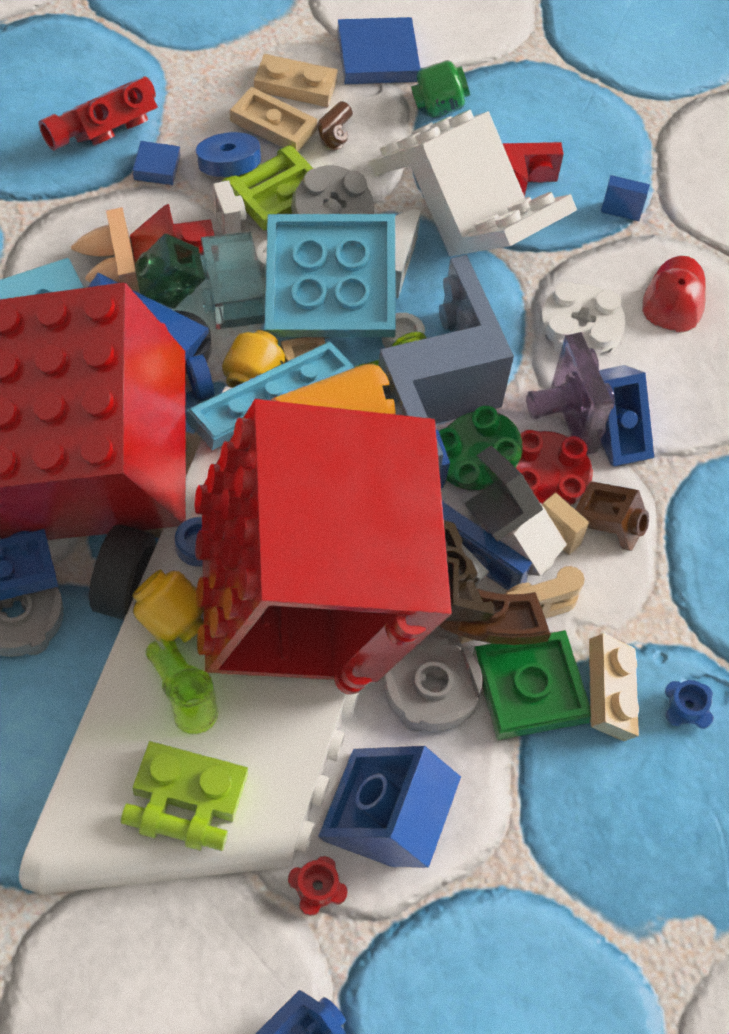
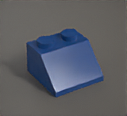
M426 746L353 749L318 837L326 843L390 867L429 868L461 776Z

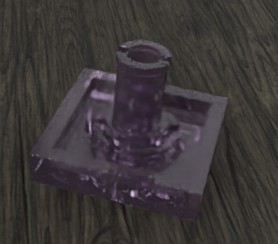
M582 332L565 335L551 388L528 391L526 403L532 419L562 412L571 436L579 437L586 443L587 455L597 453L602 435L606 432V423L610 411L615 405V398L611 386L608 383L604 384L600 375L599 362L595 350L588 348Z

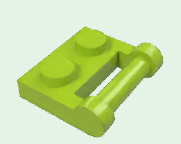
M288 145L278 150L277 156L258 165L252 171L239 176L226 177L222 182L229 180L234 195H241L247 214L265 231L267 230L268 214H292L291 203L293 193L306 173L314 168L291 145Z

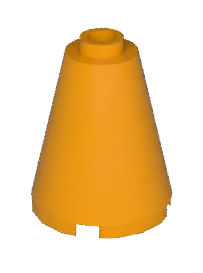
M373 363L360 365L271 399V401L396 414L394 399L386 400L382 387L390 385L388 378L381 367Z

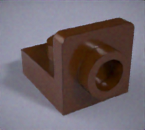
M590 481L575 508L589 522L587 528L617 534L623 550L632 551L639 537L646 533L649 526V512L645 509L640 491L637 489Z

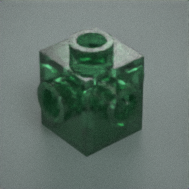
M166 233L147 252L142 253L135 263L140 294L172 309H175L187 296L191 295L205 280L199 248Z

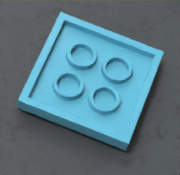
M268 214L265 331L275 337H395V214Z

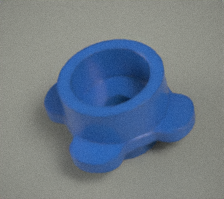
M687 680L681 683L679 681H672L666 686L665 695L669 698V709L666 711L665 717L671 725L680 726L683 723H688L705 729L712 724L714 716L709 709L712 705L713 692L709 686L695 680ZM685 702H691L693 708L686 707Z

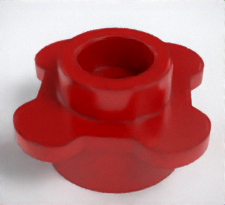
M321 856L317 860L306 863L302 868L295 867L288 875V884L291 888L296 889L301 900L299 909L305 915L315 916L319 913L320 908L331 903L336 905L342 904L347 898L348 889L345 884L339 882L336 863L330 857ZM321 882L323 887L320 890H315L313 884Z

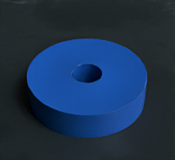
M228 132L213 135L201 141L196 147L198 167L203 173L215 177H231L248 173L261 162L260 143L256 137L246 133Z

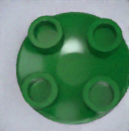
M491 406L478 407L474 412L460 416L446 428L439 431L450 461L446 480L461 489L472 491L484 490L494 483L476 456L492 445L515 468L522 455V438L517 426L508 417L497 413V410Z

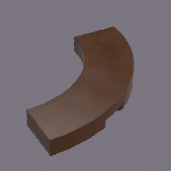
M478 589L484 603L489 601L493 603L494 616L489 621H443L438 626L472 640L502 645H528L548 642L551 635L536 592L501 594Z

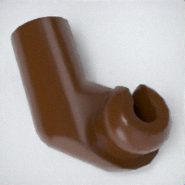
M344 101L338 102L317 123L322 144L331 150L341 149L348 140V132L343 133L342 127L352 117L353 111L350 105Z

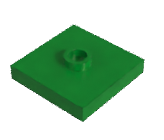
M566 630L552 632L548 642L528 645L485 644L474 646L473 656L481 669L482 689L497 740L591 722L589 701Z

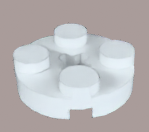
M562 282L556 286L554 293L545 300L540 316V331L544 339L545 335H547L548 339L554 343L553 349L567 358L580 361L598 359L601 353L609 349L613 351L621 340L625 327V315L620 307L621 299L617 293L611 290H603L587 284ZM583 317L590 322L587 323L586 327L578 325V320L575 318Z

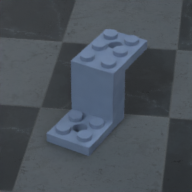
M467 255L451 258L448 277L443 279L445 296L443 304L439 306V316L445 330L450 329L451 333L380 349L378 366L386 374L390 384L382 387L385 399H394L396 415L435 419V424L457 419L462 415L474 412L481 406H491L497 409L503 405L514 355ZM437 441L438 461H439V472H440V471H441L442 460H443V452H442V450H441V448H440V445H439V443H438V441Z

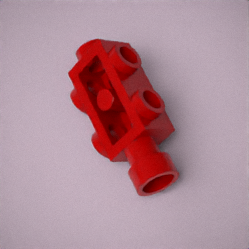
M143 76L80 104L60 116L52 114L39 120L38 124L41 135L53 151L69 144L70 138L74 136L77 142L91 140L93 145L100 144L114 137L115 134L112 129L122 124H125L126 128L130 129L149 120L146 113L158 108L154 100L156 97L154 86L148 77Z

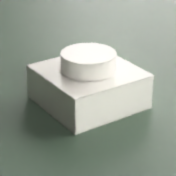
M229 180L214 183V213L225 241L241 238V221L246 220L243 199L241 195H234Z

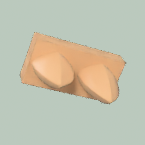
M123 207L106 210L109 225L95 228L84 234L71 246V249L88 256H115L105 259L94 266L86 275V281L91 283L96 274L100 273L118 283L126 282L132 290L141 294Z

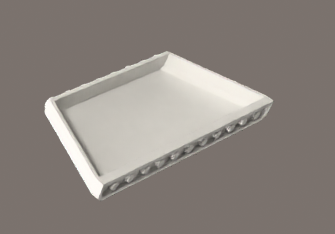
M226 386L223 392L231 389V387ZM203 439L186 475V520L202 517V515L195 513L196 489L198 485L205 483L210 465L216 464L221 453L222 446L211 450ZM178 527L163 529L139 586L153 573L161 569L164 573L173 570L181 572L197 588L199 578L203 577V566L195 567L188 565L178 557L174 539ZM133 598L24 852L19 870V881L22 888L43 895L292 867L297 851L306 853L309 847L315 823L309 822L308 818L313 804L322 806L330 777L323 775L328 759L337 761L345 733L338 731L343 716L352 717L359 692L352 695L344 694L337 688L334 680L205 673V655H199L197 651L198 633L185 643L180 638L169 643H161L134 617L133 607L136 600ZM149 741L248 767V777L234 821L231 822L213 817L210 825L228 830V837L223 851L204 846L201 851L185 847V841L158 834L156 838L147 837L139 834V828L121 824V816L126 803L146 808L150 799L135 796L132 788ZM168 805L165 814L192 820L195 812Z

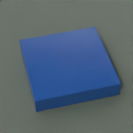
M412 17L338 19L337 33L344 84L417 82V72L421 68Z

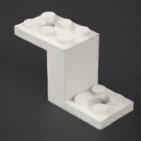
M467 110L454 117L444 118L434 124L432 122L412 131V135L403 139L399 138L380 147L382 155L369 161L375 176L411 166L449 256L512 246L577 211L571 194L554 198L552 192H549L532 200L530 197H524L489 111L473 116L471 110Z

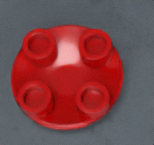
M523 431L520 434L523 446L522 455L516 469L523 475L539 503L543 505V502L554 493H557L570 506L580 501L593 478V469L587 455L586 443L579 437H567L552 431Z

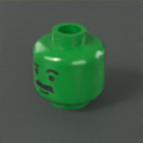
M450 60L421 68L416 76L418 84L411 86L417 109L425 107L427 114L433 118L462 109L465 105V98L470 96L462 66L455 67L454 63Z

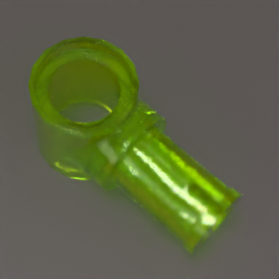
M160 638L165 648L163 651L156 640L153 641L146 648L145 655L152 662L163 680L161 688L170 701L175 725L181 731L188 734H200L208 731L216 723L219 712L211 676L206 671L188 665L177 648L175 641H166ZM194 699H195V700H199V701H196V702H193V703H187L188 701H191V700H194Z

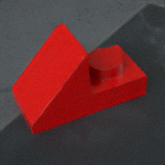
M562 142L502 143L524 197L528 182L558 181L564 155Z
M169 204L160 208L130 234L136 272L218 261V248L211 219L173 224Z

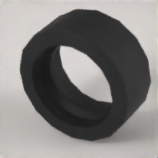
M114 525L101 545L91 577L89 605L92 611L122 620L125 619L133 601L132 595L139 587L156 547L154 534L123 525Z

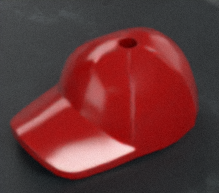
M681 255L668 259L660 266L646 288L642 300V311L648 321L655 326L658 325L665 329L675 330L676 332H686L697 326L704 313L706 303V278L700 264L689 256Z

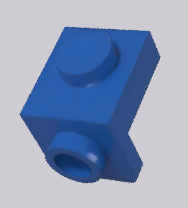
M298 990L255 1034H346L341 1027L346 1022V1019L342 1012L326 997L317 1001L305 992Z

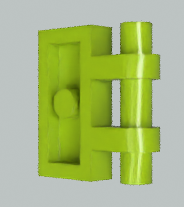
M149 741L132 788L135 796L150 799L146 808L126 803L121 816V824L139 828V834L147 837L156 838L158 834L185 841V847L201 851L203 846L223 851L228 837V830L210 825L213 817L231 822L234 821L248 777V767ZM168 805L194 811L195 815L192 820H187L165 813Z

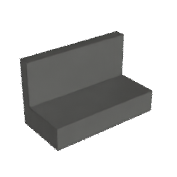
M491 445L476 456L494 483L464 504L498 542L544 509L523 475Z

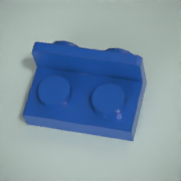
M45 529L34 532L21 531L8 538L0 539V601L58 587Z

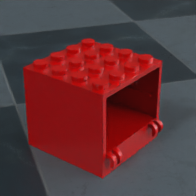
M126 282L0 299V538H8L21 531L34 532L45 529L47 540L108 534L114 525H123L138 530L179 527L181 523L186 521L185 350L168 332L166 325L160 323Z
M254 399L245 416L237 419L233 436L229 442L224 441L216 464L210 465L205 483L198 485L195 493V513L202 515V530H199L197 534L195 554L197 560H203V577H200L197 583L196 602L198 607H204V624L200 625L197 636L198 654L205 655V673L334 680L337 688L344 694H356L370 682H378L452 614L435 419Z

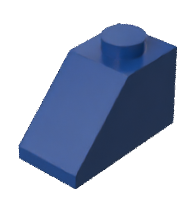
M622 365L585 373L589 414L610 465L619 466L655 458L646 372Z

